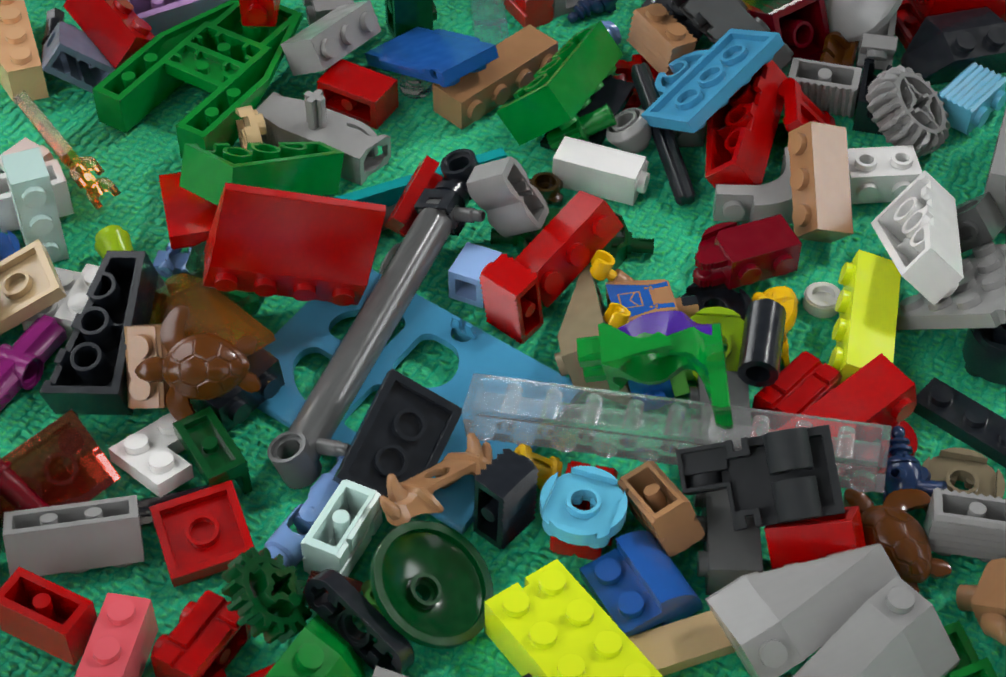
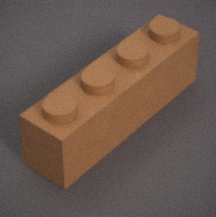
M527 25L496 45L499 58L487 63V67L484 70L469 73L461 77L459 83L450 87H441L439 84L433 83V111L461 130L493 109L503 105L514 97L513 94L522 86L526 87L534 80L533 75L552 61L551 57L558 51V41L532 25Z

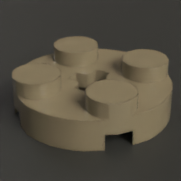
M946 448L940 450L939 456L933 457L931 460L928 457L922 464L931 473L930 480L945 481L950 492L956 490L959 493L965 491L967 494L973 492L979 495L982 493L985 497L991 495L994 498L1000 496L1003 499L1005 493L1003 474L999 469L995 472L992 467L987 465L988 458L979 452L966 448ZM956 481H962L965 488L969 490H961L954 487ZM928 506L923 508L926 513Z

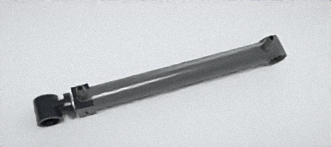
M458 149L442 159L440 164L444 175L442 181L438 182L434 189L425 188L414 205L418 214L289 430L275 437L269 444L267 449L268 458L287 487L302 489L314 483L322 471V465L319 460L321 455L345 456L350 444L342 443L339 440H332L331 438L450 235L459 236L466 223L482 222L485 219V212L483 210L467 207L469 200L472 198L468 193L466 183L474 167L479 165L472 150Z

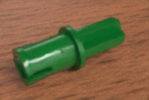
M608 104L584 116L579 117L577 115V121L564 130L557 128L547 134V141L551 149L556 152L565 136L589 141L590 136L616 125V119Z

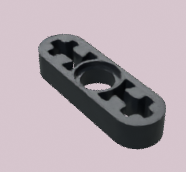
M326 569L306 583L304 593L309 606L342 636L373 670H375L376 666L403 674L413 665L415 655L409 641L395 630L386 618L339 572ZM352 615L362 620L366 627V633L361 632L355 626Z

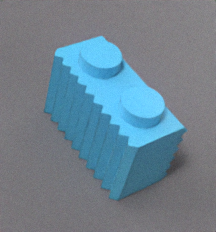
M975 61L944 87L937 96L944 102L943 108L949 114L947 120L951 128L968 136L973 128H981L985 124L991 112L994 110L999 111L1006 102V76L1002 77L1000 73L996 74L994 70L990 71L988 67L984 68L982 64L978 65Z

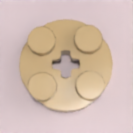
M251 105L236 108L235 113L239 117H243V119L236 120L241 148L247 149L248 142L263 143L261 135L267 134L263 114H258L257 109L253 110Z

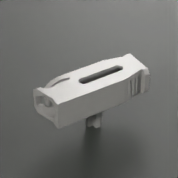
M316 89L314 93L311 91L305 92V100L284 97L273 92L257 108L258 114H263L267 134L261 135L263 142L278 147V142L320 141L344 152L341 178L362 185L369 175L388 164L391 157L390 136L385 134L377 136L374 130L365 123L326 108L325 97L320 89ZM378 146H382L383 153L376 156L378 154Z

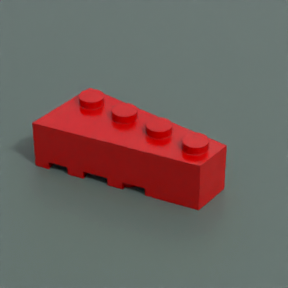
M773 60L763 65L752 76L748 84L735 92L729 98V102L724 107L718 109L707 120L705 178L714 188H716V184L762 185L784 105V98L778 94V87L782 81L787 79L786 75Z

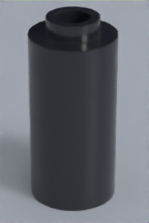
M772 299L755 300L746 308L737 374L744 383L755 387L770 386L779 377L786 310L780 303Z

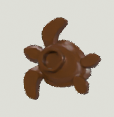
M178 306L173 308L166 316L160 329L161 341L168 352L166 358L151 357L145 359L136 367L135 373L138 378L147 382H163L166 380L170 386L166 394V406L178 421L196 413L190 399H215L230 392L237 385L251 393L261 389V383L257 375L249 372L250 362L247 356L254 353L257 347V337L248 335L241 338L235 345L211 333H197L185 338V327L190 314V307Z
M855 488L846 489L843 495L844 507L859 506L866 546L880 543L900 578L919 593L917 583L926 581L929 576L934 579H943L951 575L952 568L948 562L932 558L931 546L925 530L913 516L908 514L910 511L929 506L931 497L927 493L918 489L895 490L887 495L883 505L874 506L872 500L862 491Z

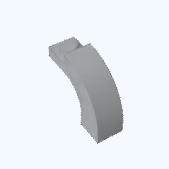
M898 10L874 34L863 33L857 47L856 67L863 68L865 58L874 59L875 70L884 71L888 65L892 66L898 37H894Z
M788 147L784 149L781 176L778 179L762 185L716 184L713 221L752 222L781 214L788 225L792 224L793 205Z

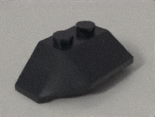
M988 7L926 16L900 62L903 67H910L914 73L919 72L922 74L923 80L929 81L930 85L951 82L975 61L978 65L982 64L984 68L988 67L990 71L994 70L996 74L1005 73L1006 22Z

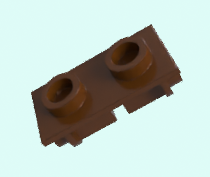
M837 31L829 33L824 39L822 50L824 53L821 54L820 61L853 66L859 41L848 42Z

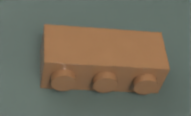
M810 121L788 132L794 233L798 239L831 243L853 234L846 127Z

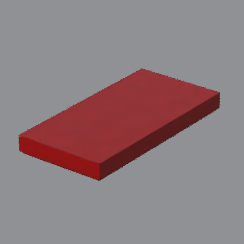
M181 172L159 175L170 245L173 250L205 245L218 205L180 187Z

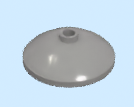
M825 0L830 33L837 31L848 42L859 41L863 33L874 34L893 17L903 0Z

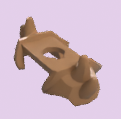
M469 433L467 435V449L465 452L448 453L440 463L404 482H399L396 475L388 474L386 484L388 498L384 495L379 497L380 506L385 513L387 522L394 526H400L410 522L411 518L420 514L442 513L444 507L433 495L434 491L439 488L446 489L464 475L471 474L474 477L475 475H480V470L486 469V464H492L493 454L490 443L485 441L481 447L475 433Z

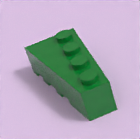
M599 21L576 33L551 57L552 61L533 75L534 80L526 87L522 86L513 94L516 100L503 104L496 113L519 145L557 127L560 130H564L575 123L578 119L576 114L591 103L589 97L604 86L603 79L616 71L615 64L623 53L603 23Z
M320 141L278 142V147L261 142H248L247 149L230 147L228 143H213V150H204L197 143H184L179 186L216 205L219 204L225 183L318 196L338 194L344 152Z

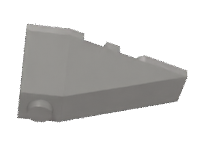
M876 543L830 554L824 558L802 563L796 562L765 572L742 575L705 598V601L750 677H779L822 647L870 597L897 575L899 576L882 545Z
M897 575L870 597L793 677H945L959 664L960 659L933 604Z

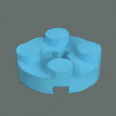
M571 467V473L563 474L560 477L556 473L545 482L540 494V515L543 530L547 535L572 545L589 546L594 549L603 548L608 545L610 538L615 536L625 523L628 504L626 493L624 491L623 494L622 490L617 486L618 480L612 474L597 467ZM583 500L589 501L591 509L579 510L572 504L580 505Z

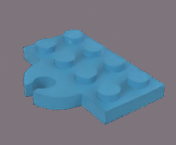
M730 28L709 50H697L675 59L668 64L673 72L672 75L660 72L656 77L654 85L660 97L641 116L647 120L651 127L688 133L699 131L718 109L724 107L729 102V98L735 92L748 84L752 76L763 65L773 59L774 54L784 45L780 33Z

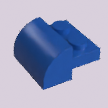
M633 531L615 538L617 548L579 568L582 580L601 608L627 637L645 632L658 624L664 626L685 619L703 609L702 601L672 559L665 553L657 539L648 531Z

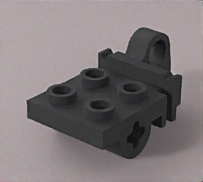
M829 424L810 428H790L763 434V436L740 438L742 450L734 451L732 440L675 450L682 493L685 495H695L727 488L734 531L748 529L747 516H754L756 527L845 513Z

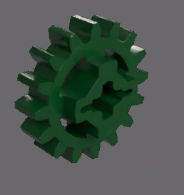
M251 547L228 563L229 569L222 574V578L228 583L221 589L222 594L232 599V602L226 607L228 611H237L239 616L237 624L239 626L245 624L251 626L252 637L256 638L259 634L263 633L268 644H271L276 639L281 644L285 643L291 637L293 638L307 625L306 620L312 616V612L306 607L308 602L305 594L302 592L306 582L305 580H297L298 577L295 574L297 568L294 565L290 567L283 565L284 560L281 554L273 559L268 548H263L260 552H257L254 547Z

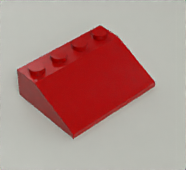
M225 183L205 245L203 286L214 287L223 292L234 290L254 292L263 297L278 295L293 297L298 301L319 300L332 302L338 306L358 305L368 284L386 214V205Z

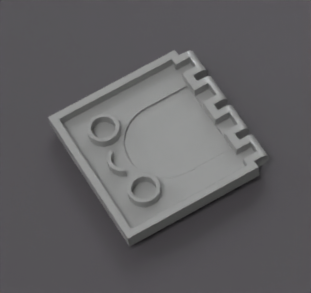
M993 241L973 248V253L966 259H962L964 278L959 282L957 289L952 295L941 299L935 305L921 293L903 299L899 303L896 330L997 328L1001 324H1006V243L995 245Z

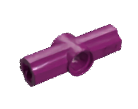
M43 315L41 318H37L12 346L6 343L0 345V412L22 388L31 390L39 383L43 375L44 363L67 339L65 329L57 323L56 319Z

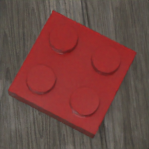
M232 480L149 507L174 587L228 570V563L242 552L245 553L248 549L254 547Z

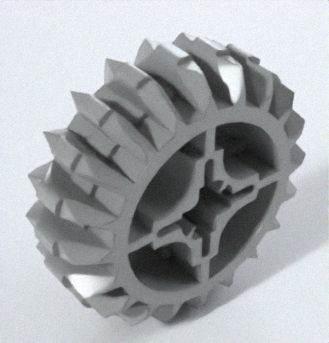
M901 65L891 67L889 70H884L878 74L877 78L867 87L868 94L866 95V100L869 103L867 109L872 113L873 118L871 120L877 124L878 132L883 133L887 143L891 142L894 146L913 145L917 158L939 149L940 145L945 143V140L949 137L948 130L951 126L947 120L949 114L943 108L944 102L937 96L938 91H934L930 86V82L923 80L922 74L919 72L914 73L912 68H905Z

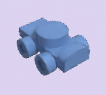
M169 242L166 251L158 250L153 266L158 274L165 278L173 275L175 278L180 279L204 271V248L201 245L189 247L187 253L181 252L182 248L171 249Z

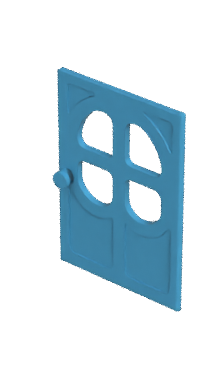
M371 269L367 287L358 305L338 306L327 301H308L262 346V348L279 360L285 384L274 397L264 401L257 409L290 428L306 401L295 384L294 371L298 361L310 353H319L331 360L342 342L330 334L331 329L339 321L358 315L382 274ZM415 294L400 320L405 324L404 328L384 347L331 439L351 444L356 432L345 425L346 419L372 392L379 390L387 372L391 369L395 370L404 358L424 340L439 342L451 349L459 359L456 374L449 382L438 387L427 388L464 409L438 463L448 453L465 452L467 449V435L469 433H475L481 447L485 441L490 443L493 459H497V454H503V449L509 448L514 451L522 443L530 446L532 452H534L585 393L574 389L571 379L566 376L562 377L557 371L420 295ZM471 474L464 475L446 489L439 488L434 491L433 495L444 507V511L429 515L460 534L465 533L473 522L475 477Z

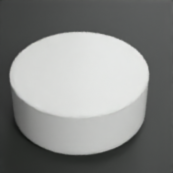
M828 282L812 283L805 289L803 307L812 316L818 318L833 317L839 313L835 311V305L841 290Z

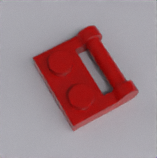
M787 78L781 82L778 87V94L784 98L785 117H783V123L788 132L810 121L835 125V119L827 111H821L801 91V85L794 78Z

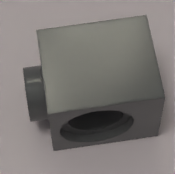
M989 192L956 206L961 253L994 240L1006 225Z

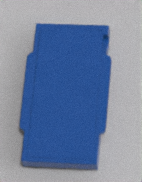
M415 27L365 53L369 66L436 83L441 87L453 86L460 82L461 77L469 73L482 71L487 67V63L499 58L495 44L482 42L477 37L447 30H430L421 27Z

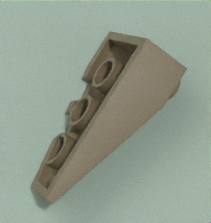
M589 264L578 277L557 337L560 352L554 354L561 376H570L574 389L626 408L633 405L627 383L616 393H611L607 380L586 383L583 367H580L578 362L576 338L599 336L598 324L606 323L603 319L606 312L597 282L590 273L591 267Z

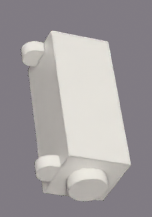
M567 136L563 138L553 157L552 173L562 180L563 188L577 192L581 190L593 196L631 206L634 205L639 193L644 194L646 192L650 179V173L647 172L649 161H646V156Z

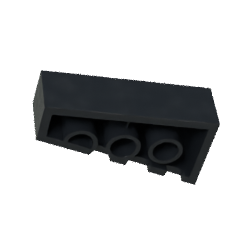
M146 251L106 252L87 291V303L82 313L76 314L71 325L73 332L65 348H60L54 360L56 367L49 381H44L39 391L55 414L133 415L134 409L128 408L125 355L127 345L125 344L124 327L150 324L159 274Z

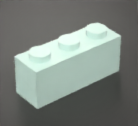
M36 147L1 156L25 246L39 239L46 247L52 263L69 259L50 176L40 148Z

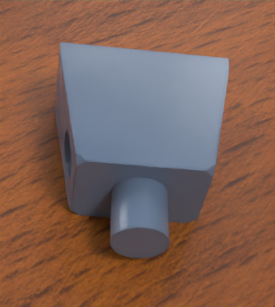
M63 21L57 23L42 48V70L91 93H93L92 89L115 70L84 31Z

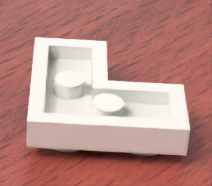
M171 413L163 415L158 420L108 448L110 459L114 464L160 498L194 478L192 464L178 455V453L185 449L175 435L172 423L177 420Z

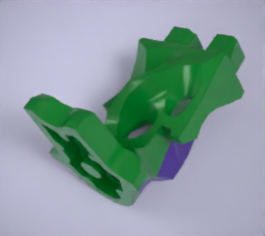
M659 311L641 315L619 328L612 327L603 322L598 324L599 336L576 338L578 362L580 367H583L586 383L607 380L611 393H616L624 387L628 380L647 385H656L668 381L683 370L691 369L699 374L704 384L716 426L725 430L734 429L721 323L699 324L682 311Z

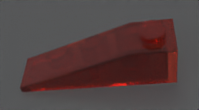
M72 409L1 458L5 463L10 460L12 462L10 468L49 506L90 501L122 478L94 436ZM1 495L0 530H3L4 512L17 510Z

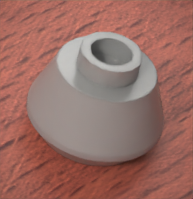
M629 108L614 116L617 124L607 128V140L620 150L639 153L647 148L652 137V130L647 120L641 116L645 110Z

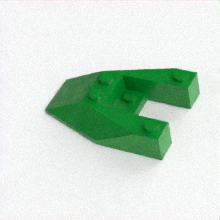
M229 0L159 33L92 89L99 122L127 133L186 82L211 94L175 125L181 158L183 159L184 143H197L204 150H213V143H228L230 147H233L239 137L236 120L243 119V117L241 118L235 113V109L251 105L253 110H255L285 55L281 44L295 35L302 21V13L280 5L276 27L242 26L239 0Z

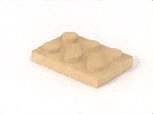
M39 239L0 261V335L67 296L48 251Z

